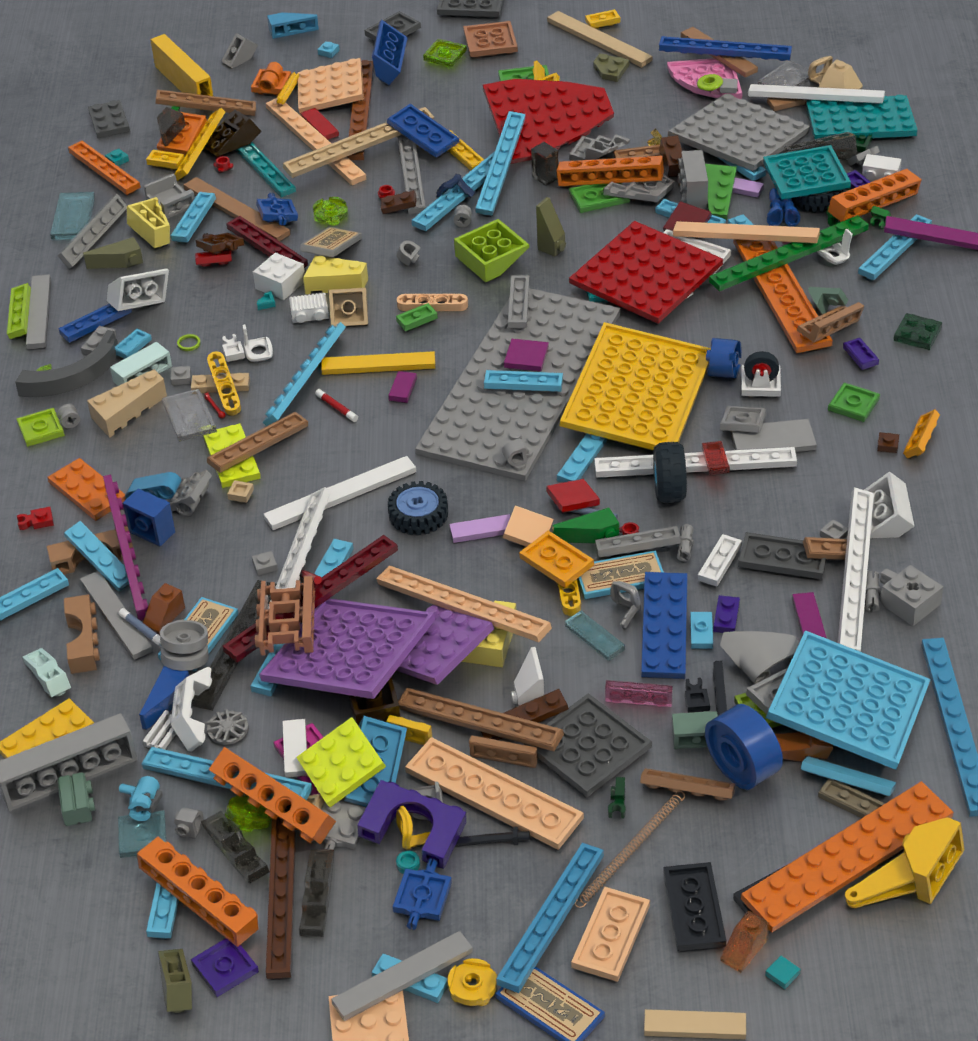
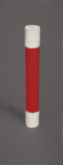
M321 389L316 390L315 395L351 421L356 422L358 420V415Z

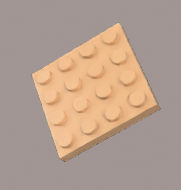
M353 58L348 61L335 62L332 65L319 66L314 69L298 72L300 74L298 78V109L300 113L312 108L320 110L364 100L361 58Z

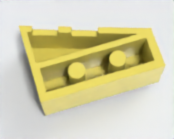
M157 197L127 206V225L154 248L170 244V225L165 214L162 212V207L159 205Z
M315 255L303 277L305 295L311 294V291L328 293V290L364 288L368 282L367 263Z

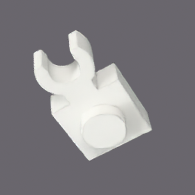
M232 334L233 338L230 340L226 339L225 336L222 337V347L227 362L245 358L241 341L237 342L235 334Z

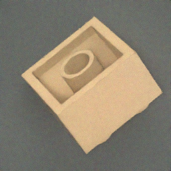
M366 288L329 290L331 325L336 326L340 322L345 326L368 325Z

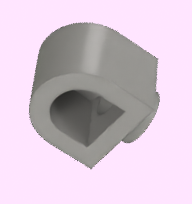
M403 241L397 251V258L407 266L410 263L415 264L420 257L418 252L421 247L412 241Z
M518 438L506 443L502 453L511 466H518L527 463L529 449L526 442L523 443Z
M186 807L181 808L175 815L174 822L177 825L175 832L183 837L196 838L203 824V812Z

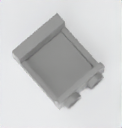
M174 174L144 185L146 200L157 197L158 203L162 207V212L167 219L187 211L195 199L194 192L191 189L185 191L177 184Z

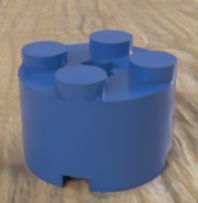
M712 338L711 350H707L706 361H710L708 376L737 378L741 365L738 364V361L742 356L740 341Z

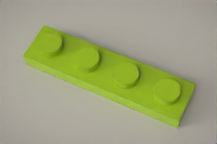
M28 283L11 288L7 335L10 339L27 334L31 287Z

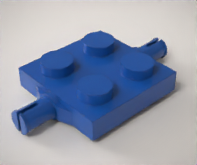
M269 193L267 199H257L256 206L263 221H279L281 226L282 224L283 226L286 225L287 222L297 221L298 213L291 199L276 198L274 193Z
M432 858L428 859L425 870L405 869L393 904V912L410 916L406 925L409 929L415 930L417 928L419 918L440 921L452 884V878L435 872L438 861L433 859V862Z

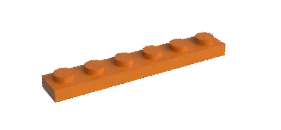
M81 140L68 147L70 154L126 195L141 188L139 181Z

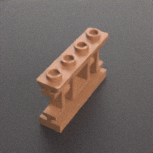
M304 576V583L296 580V588L276 589L275 582H270V585L267 586L266 580L261 581V589H257V597L260 604L256 606L257 616L259 617V619H256V631L259 634L255 635V646L260 648L261 655H266V650H269V653L274 652V644L294 643L295 651L300 650V647H304L305 653L314 652L315 588L313 576ZM303 592V606L301 607L300 600L302 599ZM268 595L271 596V601H272V602H269V609H268ZM295 612V618L275 620V614ZM301 623H302V637H300V635H299V630H301ZM267 625H269L270 632L268 633V640H266Z

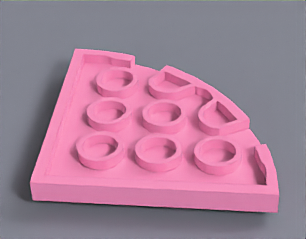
M715 58L667 62V69L671 77L678 84L695 94L719 98L724 94H731L736 98L742 99L739 80L737 93H720V87L713 91H705L698 88V79L708 74H716L726 79H738L737 73Z

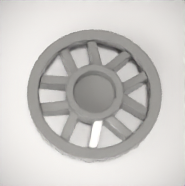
M228 709L220 713L218 711L215 716L207 721L206 730L208 737L217 744H234L243 739L247 734V718L242 715V712L228 711Z

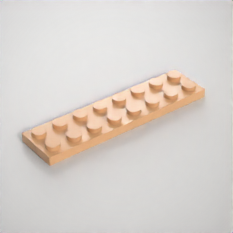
M432 737L405 766L406 773L429 785H435V782L438 781L443 792L512 827H518L520 831H529L530 836L557 850L561 848L584 819L583 812Z

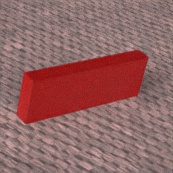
M316 108L300 113L301 117L327 140L339 136V131Z

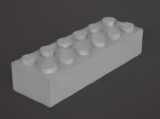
M122 714L114 715L0 760V792L9 812L59 792L58 777L72 776V774L83 772L85 773L86 780L137 761L131 731Z

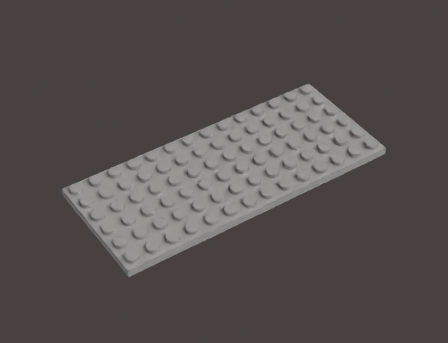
M529 288L527 328L516 329L508 328V299L415 448V454L526 481L560 422L603 323L615 324L620 316V308ZM512 338L549 342V349L542 372L563 373L562 391L484 389L486 370L539 372L504 368V360ZM520 438L523 443L526 442L529 449L527 463L511 466L503 455L502 449L506 443Z

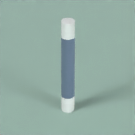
M125 608L120 609L118 614L161 647L160 636Z

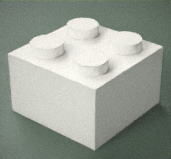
M274 253L253 271L255 289L264 293L272 291L273 296L281 300H285L304 283V264L278 253Z

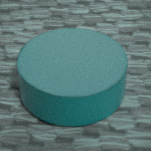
M413 851L401 852L396 858L397 869L402 874H404L405 869L418 871L420 868L418 854Z

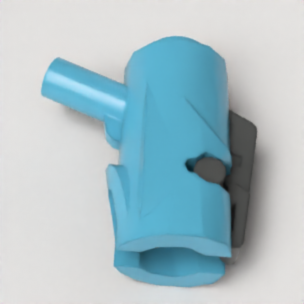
M142 777L136 787L123 783L119 786V792L131 795L128 809H130L129 816L134 820L146 821L150 819L151 814L154 813L157 804L163 796L162 791L159 790L160 784L154 777Z

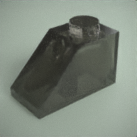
M168 107L157 117L163 145L167 147L186 126L183 113Z

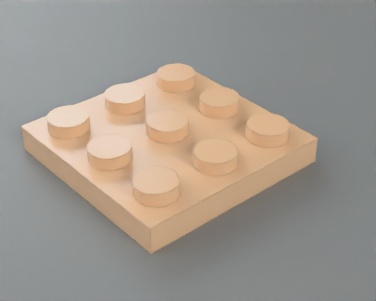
M403 990L346 1021L341 1018L332 1004L331 999L337 995L328 996L333 1041H409Z

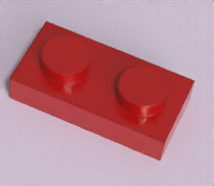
M222 250L220 254H212L211 252L196 253V265L209 266L211 263H218L219 265L228 264L229 261H232V251Z

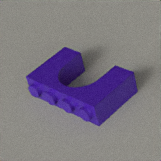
M380 780L357 825L358 836L380 844L389 825L396 818L397 810H399L400 806H404L408 813H416L426 817L433 826L422 848V861L428 863V859L432 858V862L435 859L438 861L437 867L444 869L466 825V812L458 806L444 804L437 798L423 796L416 790H407L394 782Z

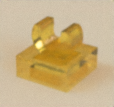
M655 128L650 132L654 138L648 140L649 146L660 144L662 136Z

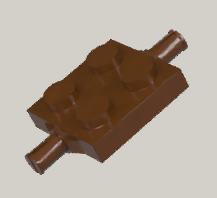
M204 233L201 239L195 240L196 247L203 249V251H209L212 254H220L222 250L226 249L234 251L239 246L244 245L243 238L230 233L217 235Z

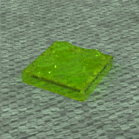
M437 39L423 54V60L446 67H453L467 51V47L463 44Z

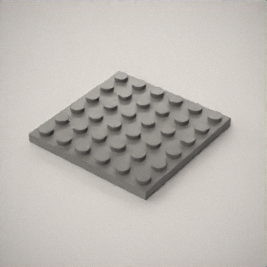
M724 94L670 129L668 137L678 135L679 141L754 171L764 164V156L779 154L808 134L810 126L801 121L790 119L788 116L777 114L773 110L764 109L760 105H754L744 99L736 98L731 94Z

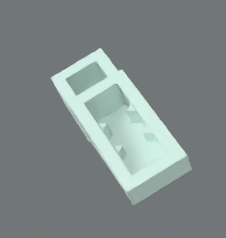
M43 648L22 657L25 665L33 672L43 686L44 691L51 697L60 696L66 692L65 690L71 688L66 673L58 667L56 660Z

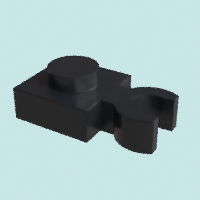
M698 678L696 685H692L690 680L686 679L684 697L688 713L710 711L707 689H702V679Z

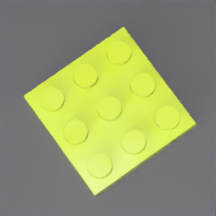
M352 717L296 757L329 807H332L386 767Z

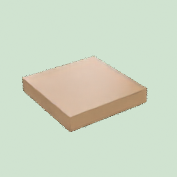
M515 506L503 538L527 547L546 531H550L554 519Z

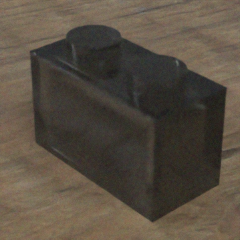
M545 142L531 149L532 177L547 186L558 180V150Z

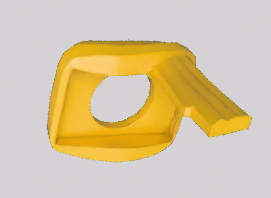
M400 806L396 812V823L402 835V848L408 851L415 846L424 845L430 832L412 835L413 825L411 816L404 806Z

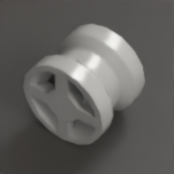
M459 205L455 208L454 223L457 226L467 227L470 225L471 208L467 205Z
M65 404L58 409V417L63 427L71 429L80 423V416L74 405Z

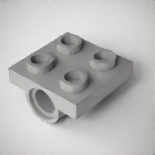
M208 470L200 473L195 472L188 478H181V484L174 497L168 499L171 512L176 510L183 516H191L209 487L208 481L212 475Z

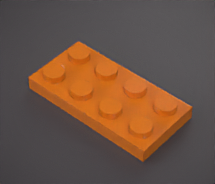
M81 458L76 459L47 477L48 482L95 521L111 512L103 476ZM119 490V493L116 494V497L121 498L123 503L126 500L125 494L121 490Z

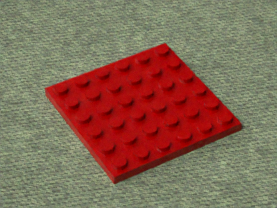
M633 221L570 276L569 283L659 324L723 265V258L637 221Z

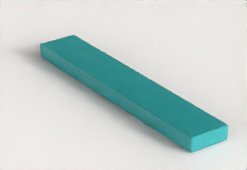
M253 142L235 149L281 198L296 192V187Z

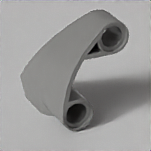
M733 631L723 632L720 646L738 668L742 669L750 680L756 684L770 676L769 669L787 658L792 660L800 640L794 635L783 633Z

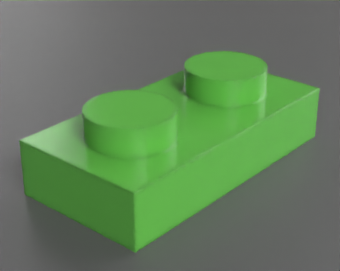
M429 303L396 316V322L404 331L438 319L437 312Z

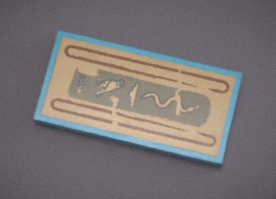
M655 550L595 561L594 566L577 579L585 600L610 595L611 585L614 581L628 583L636 587L637 590L644 589L645 572H663Z
M201 597L184 620L197 621L207 627L209 655L239 612L237 608ZM161 651L158 653V658H159L160 660H161Z

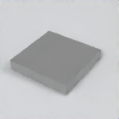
M727 406L720 422V430L760 432L766 416V409Z

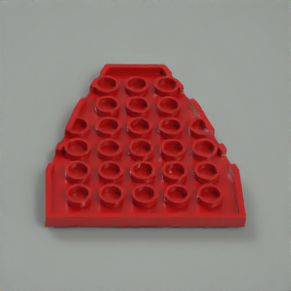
M510 79L483 84V92L499 137L501 136L509 111L525 114V122L510 164L537 159V146L543 145L547 152L557 151L560 149V146L566 143L569 145L579 140L582 136H587L596 126L599 128L604 122L614 117L611 103L605 88L564 81Z

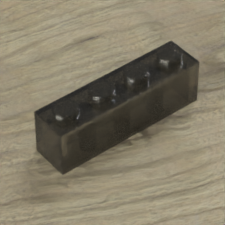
M845 132L785 146L784 152L831 145L838 159L848 160L852 156L857 155L856 138L854 134Z

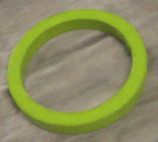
M194 334L183 335L177 340V346L183 351L195 350L200 346V338ZM186 338H195L198 341L192 347H182L180 345V342Z

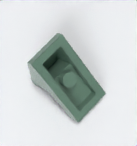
M808 288L811 297L822 314L827 312L829 305L846 306L848 298L841 288Z

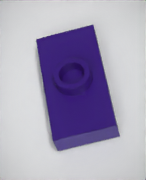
M860 337L843 343V349L861 370L879 365L878 357Z

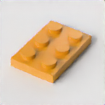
M549 530L519 552L520 559L564 588L594 566V559Z

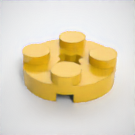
M475 958L463 960V964L457 967L455 965L448 974V989L452 1000L467 1006L487 1005L497 990V974L490 968V964L484 960ZM472 979H476L477 984L469 985L466 982H471Z

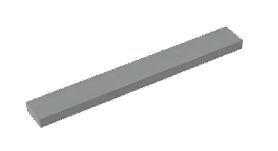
M402 134L397 137L405 192L415 190L417 195L416 206L408 208V213H421L426 207L416 143Z

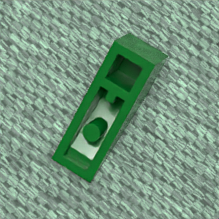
M605 508L552 525V532L567 543L596 544L595 540L619 536V522L611 509Z

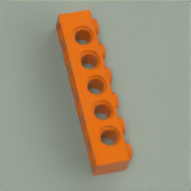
M663 156L559 162L557 167L558 186L662 181L664 174Z
M904 169L833 196L830 200L828 212L841 222L857 215L862 216L869 213L873 206L882 208L918 194L922 179L910 170Z
M226 747L222 749L208 769L215 774L213 777L215 781L223 786L228 783L232 786L230 790L239 797H242L243 794L249 797L247 802L257 809L263 806L266 808L265 814L274 820L278 817L284 820L283 826L292 832L296 828L301 832L299 836L310 844L313 840L321 844L336 822L330 815ZM239 771L238 776L233 778L234 774ZM256 782V786L250 790L251 785ZM274 793L273 798L267 801L269 795ZM288 805H291L290 810L288 812H285V808ZM309 816L308 821L302 824L303 819Z
M156 837L137 853L138 866L142 871L235 946L241 945L258 930V915L253 908L246 907L235 894H230L226 891L219 881L212 880L201 867L197 868L193 865L186 855L178 853L168 841L164 842L161 838Z

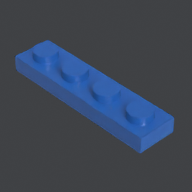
M107 304L58 328L59 333L70 343L93 332L98 326L108 325L131 313L132 309L117 311L111 304Z

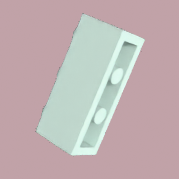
M158 342L147 346L110 367L113 382L119 386L153 369L158 373L172 367L170 352Z

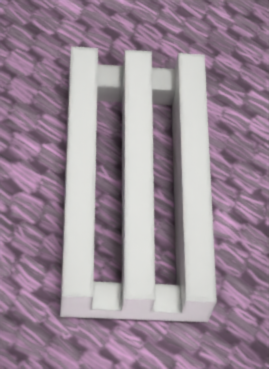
M165 710L144 738V747H155L165 750L172 741L176 732L171 727L167 733L171 726L172 714H169V711Z

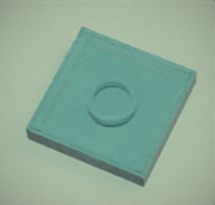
M164 810L152 813L150 819L146 821L134 820L129 815L118 816L120 858L137 856V853L156 837L161 838L164 842L167 841Z

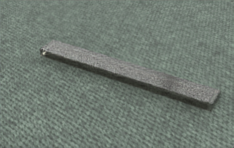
M257 580L210 666L212 683L209 689L203 691L199 696L194 695L192 706L213 711L238 662L223 651V645L255 624L256 619H259L256 606L260 604L258 602L257 589H261V580ZM268 595V606H269V602H270V600H271V596H270V595Z

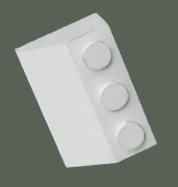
M161 269L119 277L108 285L107 302L117 311L165 302L169 270Z
M888 472L864 489L874 493L870 538H896L914 527L906 483L891 472Z

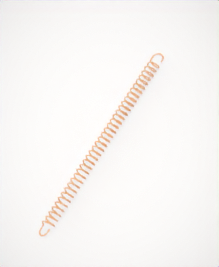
M672 796V798H670L669 801H670V803H671V802H673V801H671V799H672V800H673V799L677 800V799H676V798H673V796ZM672 803L669 804L667 807L670 809L669 813H671V810H674V807H677V805L674 806ZM659 810V812H657V814H655L654 817H652V819L657 818L659 815L663 819L661 821H664V818H666V815H669V813L666 814L664 811L660 813ZM655 819V820H650V821H652V823H653V821L656 822L657 825H658V823H659L656 819ZM647 824L644 826V828L641 829V831H639V833H645L644 831L646 829L645 827L647 826ZM647 827L646 830L649 831V833H650V834H648V835H651V832H654V831L649 830V828ZM633 838V840H631V842H629L628 845H626L625 848H623V851H621L620 854H618L617 857H615V859L612 860L611 863L613 864V866L614 864L618 866V868L616 869H619V866H622L621 863H625V859L621 855H623L625 858L628 857L625 855L624 849H626V851L629 850L626 847H629L630 843L631 845L634 844L636 847L640 846L641 842L638 839L634 840ZM607 866V868H605L604 871H602L601 874H599V877L597 878H599L600 881L601 879L604 880V882L602 883L606 884V879L603 877L605 875L602 873H605L606 869L607 871L610 870L612 873L617 871H614L612 868L609 869ZM597 882L596 885L599 887L597 889L600 890L601 885ZM591 885L588 886V889H585V892H583V893H585V894L587 895L588 892H586V890L592 891V890H593V888H592L593 886H591Z

